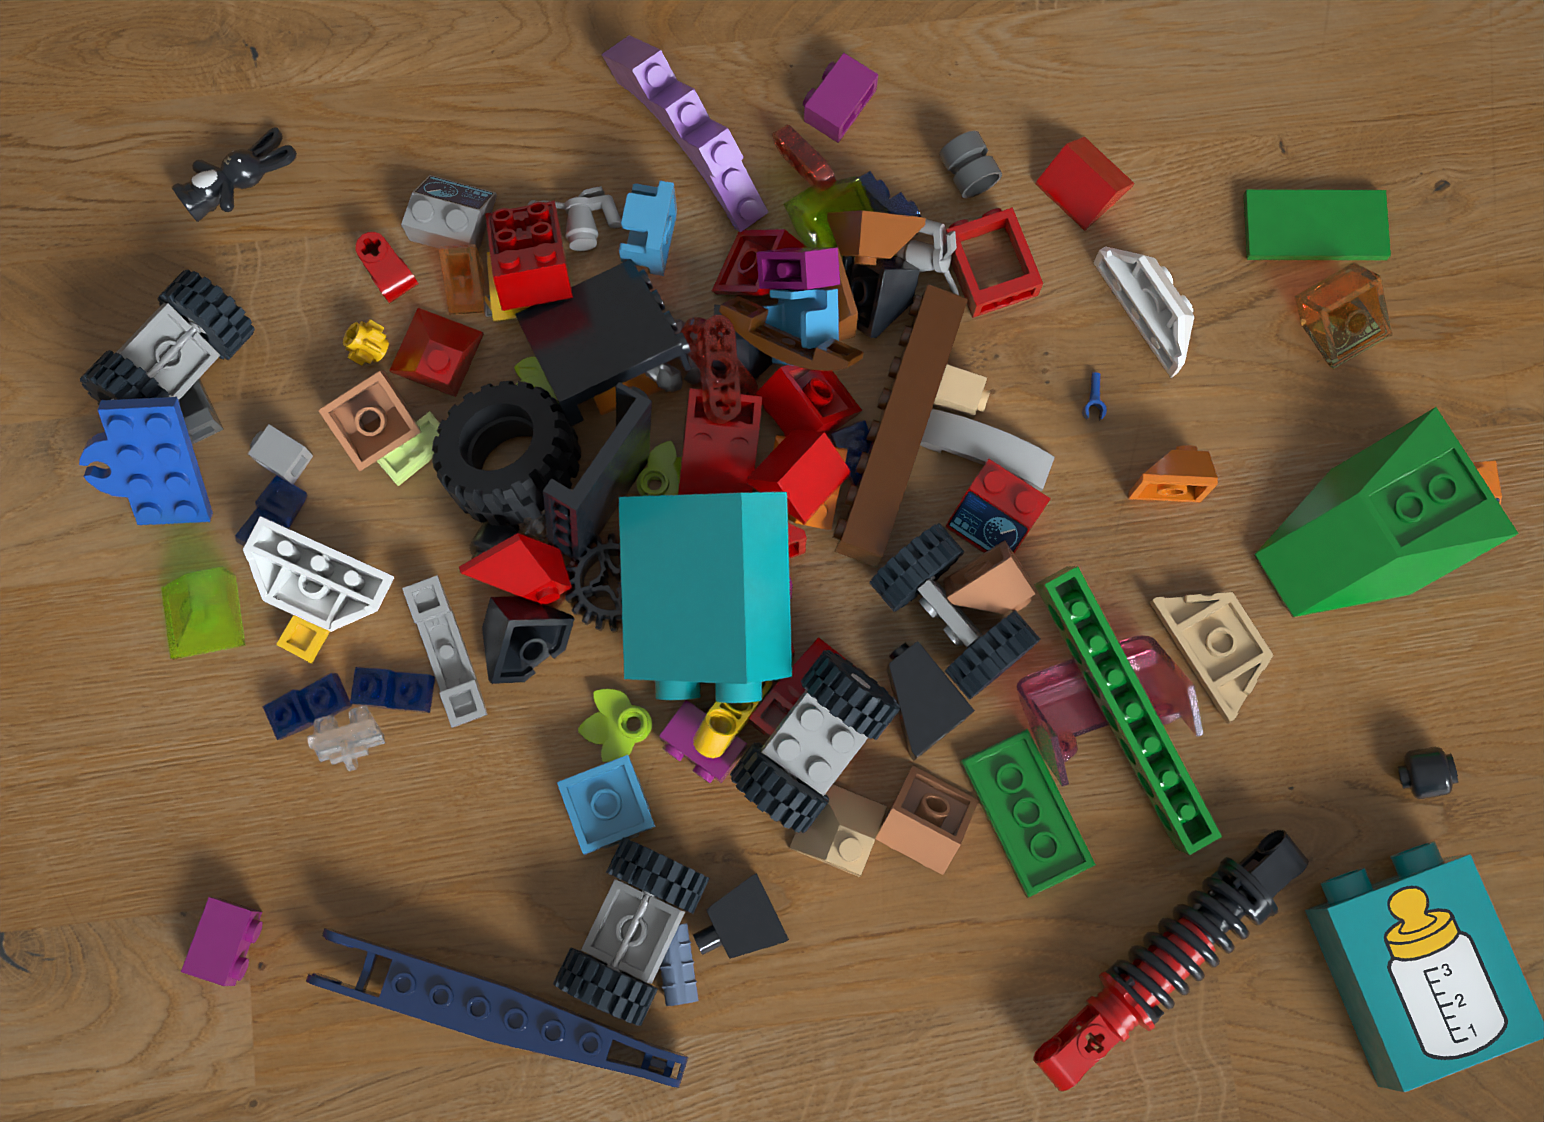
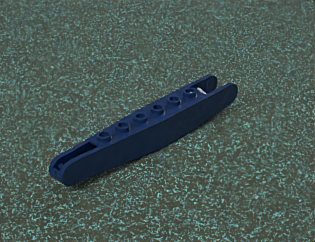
M324 928L322 936L326 940L368 951L356 986L319 973H308L306 982L486 1041L634 1075L671 1087H680L689 1058L682 1053L654 1045L514 986L343 932ZM378 955L392 959L380 994L366 990ZM612 1040L645 1052L642 1065L608 1058ZM652 1056L660 1057V1058L666 1059L667 1061H664V1060H661V1059H658V1058H655V1057H652ZM675 1062L681 1064L677 1077L671 1075ZM649 1066L663 1069L664 1072L651 1069Z

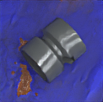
M969 131L959 135L947 143L939 153L946 169L955 174L953 181L963 198H971L987 191L1002 177V172L993 156H985L988 149L978 131Z

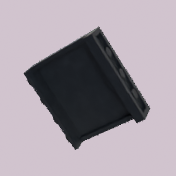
M631 259L571 287L573 298L533 305L515 314L571 427L584 421L577 406L578 404L616 387L619 382L624 383L676 357L680 360L685 371L691 369L686 354L691 353V350L683 333L675 334L678 328L670 311L662 312L665 310V306L658 291L650 292L653 286L646 271L643 269L638 272Z
M620 382L616 385V428L575 488L570 490L551 478L543 490L548 545L559 548L562 554L571 559L572 554L573 557L578 558L586 554V546L589 545L591 547L594 543V538L600 534L619 506V497H625L648 463L652 401L649 400L647 394L641 389L634 386L627 387Z

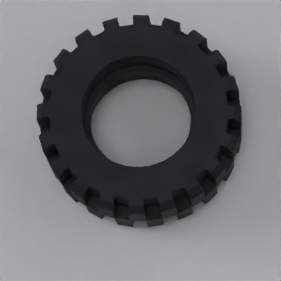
M500 381L498 386L487 384L481 386V391L475 394L469 392L463 396L464 401L458 406L454 404L448 410L449 417L447 420L442 419L437 429L439 436L434 437L432 451L435 454H433L432 463L433 468L437 472L438 479L463 512L470 514L473 519L481 523L488 520L490 525L504 526L505 521H509L511 525L524 523L525 518L531 517L534 520L542 516L541 511L545 509L543 490L551 478L570 489L573 485L570 479L576 478L578 474L581 447L578 443L579 438L573 426H570L557 400L551 397L545 389L541 387L534 388L532 383L518 381V384L515 385L513 381ZM515 437H532L528 449L514 463L497 470H482L486 458L499 444Z

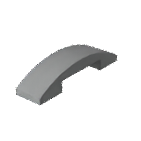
M935 409L931 411L920 446L938 453L944 450L985 465L988 459H991L1040 491L1044 488L1055 458L1039 447L1007 432L972 419Z
M437 575L402 588L441 691L439 694L451 728L488 715L467 648L439 576Z

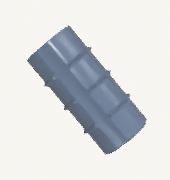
M687 923L679 924L659 967L661 969L662 988L664 990L666 1006L699 1001L690 945L692 942L689 938Z

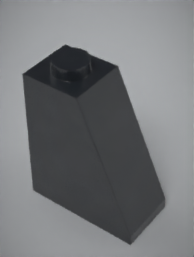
M918 641L910 647L905 642L889 655L892 661L887 667L893 696L901 706L898 715L908 753L913 761L975 711Z

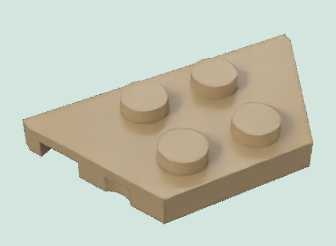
M1233 592L1215 593L1214 595L1205 596L1195 594L1186 595L1185 597L1154 598L1149 603L1226 723L1233 721L1238 715L1237 712L1246 697L1255 687L1261 672L1265 670L1273 657V653Z

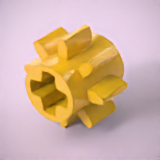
M370 319L367 323L363 321L353 323L347 329L343 338L345 350L350 352L347 358L361 366L365 362L371 364L372 362L380 361L384 357L389 345L386 335L382 333L384 327Z

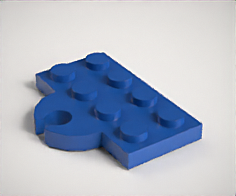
M178 398L101 400L97 410L105 432L98 433L87 441L81 454L79 465L88 466L92 462L99 461L107 464L110 468L87 467L83 476L86 481L101 492L111 496L128 498L137 525L210 522L213 511Z

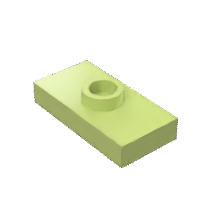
M430 411L416 422L421 430L420 434L377 460L397 486L401 485L432 459L433 454H435L432 451L434 437L439 436L437 429L440 423Z

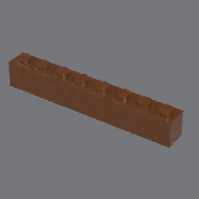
M929 284L922 296L915 295L908 313L914 316L911 327L905 325L898 343L899 346L904 347L901 357L894 356L887 375L893 378L890 389L883 388L877 404V408L882 410L879 421L873 419L867 433L866 440L872 442L868 453L862 451L855 469L856 473L861 474L857 486L850 485L844 501V505L850 508L846 519L839 518L832 538L838 540L835 549L836 553L875 567L883 558L968 301L967 298Z

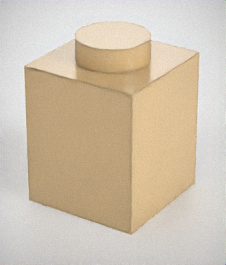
M946 365L932 408L973 420L977 410L984 412L990 391L984 389L987 377Z

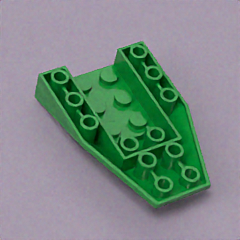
M1434 407L1332 468L1254 556L1292 618L1408 596L1519 533L1437 407Z

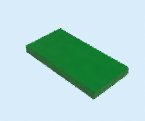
M1246 189L1243 194L1247 260H1388L1391 256L1386 190Z
M1028 729L960 761L1027 898L1096 865Z

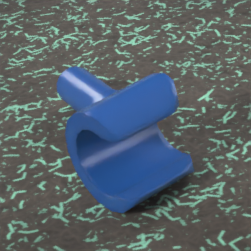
M1097 372L1092 373L1089 402L1082 410L1083 417L1086 420L1089 418L1090 406H1096L1100 410L1099 421L1104 418L1107 412L1105 404L1100 400L1101 374Z

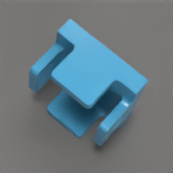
M659 181L658 187L633 184L632 193L627 194L621 221L622 228L630 230L627 244L620 243L619 246L621 262L631 259L634 265L648 267L650 274L664 276L677 216L674 183Z
M821 287L808 290H770V297L778 298L779 301L774 305L762 306L769 310L765 323L800 338L802 347L806 349L816 348L831 338L839 341L838 289ZM772 357V363L790 365Z
M629 755L557 782L584 855L601 848L613 847L620 844L623 837L630 840L640 836L639 833L656 827L646 796Z

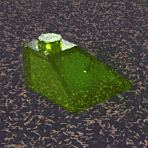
M857 176L812 185L783 204L797 234L807 248L838 247L827 221L828 212H874L863 184Z
M222 566L186 573L161 587L170 659L174 660L246 646L235 574Z

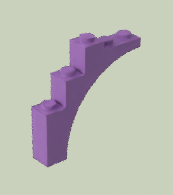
M629 35L602 54L617 83L631 92L650 110L687 154L709 185L736 230L742 232L768 213L741 161L744 157L729 129L710 119L695 89L676 79L660 49Z

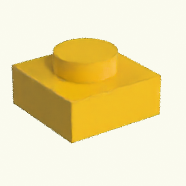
M293 615L276 645L312 664L330 631Z

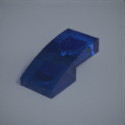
M276 475L255 501L257 509L235 535L236 542L245 546L259 517L289 529L308 496L307 492Z

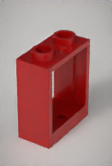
M1013 207L1003 211L1001 208H995L984 213L982 218L970 222L968 219H962L954 222L949 226V229H946V235L951 231H955L957 248L951 255V265L964 298L968 299L967 305L972 318L1039 295L1043 281ZM1005 227L1024 275L979 290L961 242Z

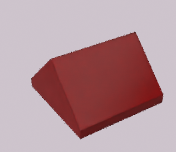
M1086 137L1067 143L1035 183L1084 231L1135 184Z
M793 429L748 476L746 482L759 492H787L788 513L805 525L850 476L851 471L825 432Z

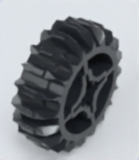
M610 533L607 544H603L600 536H596L594 538L595 548L591 549L589 545L586 546V554L583 557H573L572 554V559L578 566H566L568 575L574 578L570 579L572 588L569 589L573 591L565 595V599L568 603L577 602L571 609L574 615H580L585 612L582 618V622L585 625H589L597 618L595 628L598 631H602L606 621H608L611 632L616 633L618 622L622 621L621 582H617L619 585L617 588L619 598H616L614 591L611 590L609 585L604 586V583L609 584L607 578H609L607 568H610L612 575L615 576L617 581L621 580V569L615 567L610 559L611 556L620 557V544H616L615 534ZM599 561L601 566L599 576L589 581L590 585L584 587L587 572ZM592 596L596 598L608 597L613 600L616 610L600 609L591 604L586 598Z

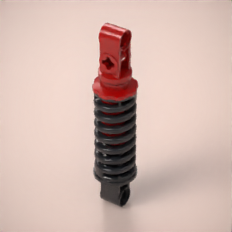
M1276 830L1268 834L1239 864L1231 858L1225 857L1220 862L1217 871L1202 882L1203 891L1193 890L1187 897L1188 905L1178 904L1174 907L1172 912L1174 919L1162 918L1158 923L1159 933L1147 932L1143 937L1144 947L1134 945L1129 949L1128 956L1130 962L1119 959L1108 970L1099 975L1104 986L1102 991L1095 997L1091 995L1086 1000L1087 1005L1075 1017L1071 1018L1051 1039L1044 1042L1033 1056V1061L1059 1091H1066L1074 1087L1084 1074L1100 1059L1105 1057L1119 1041L1124 1043L1130 1037L1129 1032L1134 1027L1140 1025L1148 1031L1154 1029L1159 1018L1164 1015V1012L1158 1005L1161 1003L1168 1010L1172 1009L1175 1005L1174 1000L1169 995L1171 992L1176 990L1183 996L1187 995L1190 991V987L1184 981L1187 977L1191 976L1195 981H1202L1205 974L1199 966L1203 962H1206L1212 968L1219 965L1220 960L1214 953L1216 951L1213 946L1214 944L1223 952L1230 954L1234 951L1235 946L1226 935L1229 930L1241 940L1249 937V930L1241 921L1244 916L1255 925H1261L1270 916L1273 917L1278 913V907L1272 898L1292 879L1299 876L1309 863L1306 856L1286 831Z

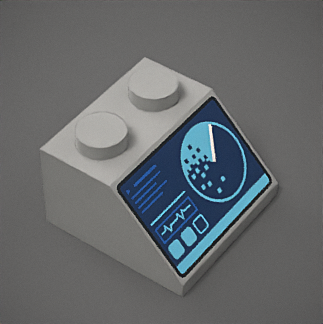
M429 175L412 192L401 225L409 241L476 258L487 227L485 213L492 212L497 194L492 191Z

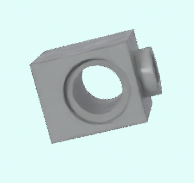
M269 424L264 431H260L253 438L250 445L251 450L248 453L259 465L291 485H294L313 457L305 446Z

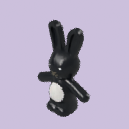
M275 127L265 133L248 150L239 149L227 154L222 161L221 168L203 160H196L192 167L198 174L193 176L188 183L173 185L172 189L196 222H199L209 212L216 210L219 204L222 211L231 212L234 209L235 188H252L259 183L265 173L290 165L296 159L297 152L291 145H285L276 149L283 139V134Z

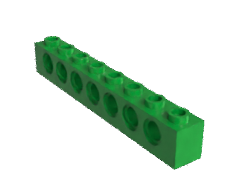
M1066 566L1034 584L1175 849L1191 855L1221 838L1222 835L1079 567Z

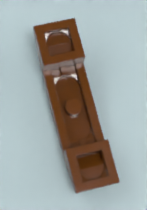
M737 296L720 305L719 312L740 336L765 354L787 364L811 370L829 371L846 369L863 358V351L833 338L816 348H803L800 338L765 323L768 309Z

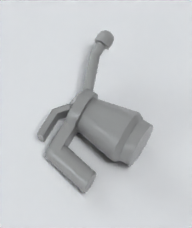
M601 186L586 189L578 197L571 198L566 203L555 202L556 208L565 209L568 214L565 236L572 250L588 251L596 247L599 234L592 215L593 210L603 209L610 228L622 227L613 197L605 195ZM531 200V201L528 202V205H530V204H532V203H534V202H549V201H546V200H542V201Z
M926 219L925 226L919 232L932 235L934 237V245L911 240L898 251L897 256L919 268V272L935 270L936 272L944 273L952 293L959 295L949 271L951 255L957 248L955 231H951L946 235V228L943 223Z

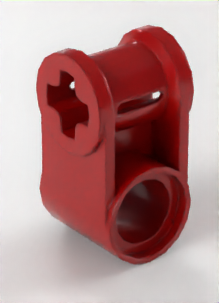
M367 232L358 238L356 253L370 273L371 279L389 304L419 284L404 261L397 256L381 234ZM374 249L379 252L375 257L370 253Z

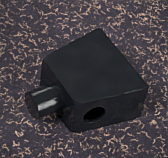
M757 873L707 908L706 911L712 925L693 934L702 955L723 945L729 959L789 940Z

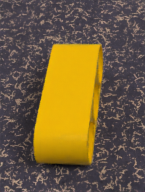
M772 680L762 682L761 701L747 703L715 702L694 735L693 745L696 750L705 757H720L763 701L771 688Z

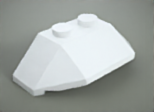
M1105 246L1099 250L1093 262L1170 378L1177 375L1186 359L1194 321L1193 308L1190 301L1184 295L1178 293L1173 285V278L1166 267L1160 266L1155 258Z
M259 517L243 548L264 602L330 632L378 611L394 579L390 574L263 517Z

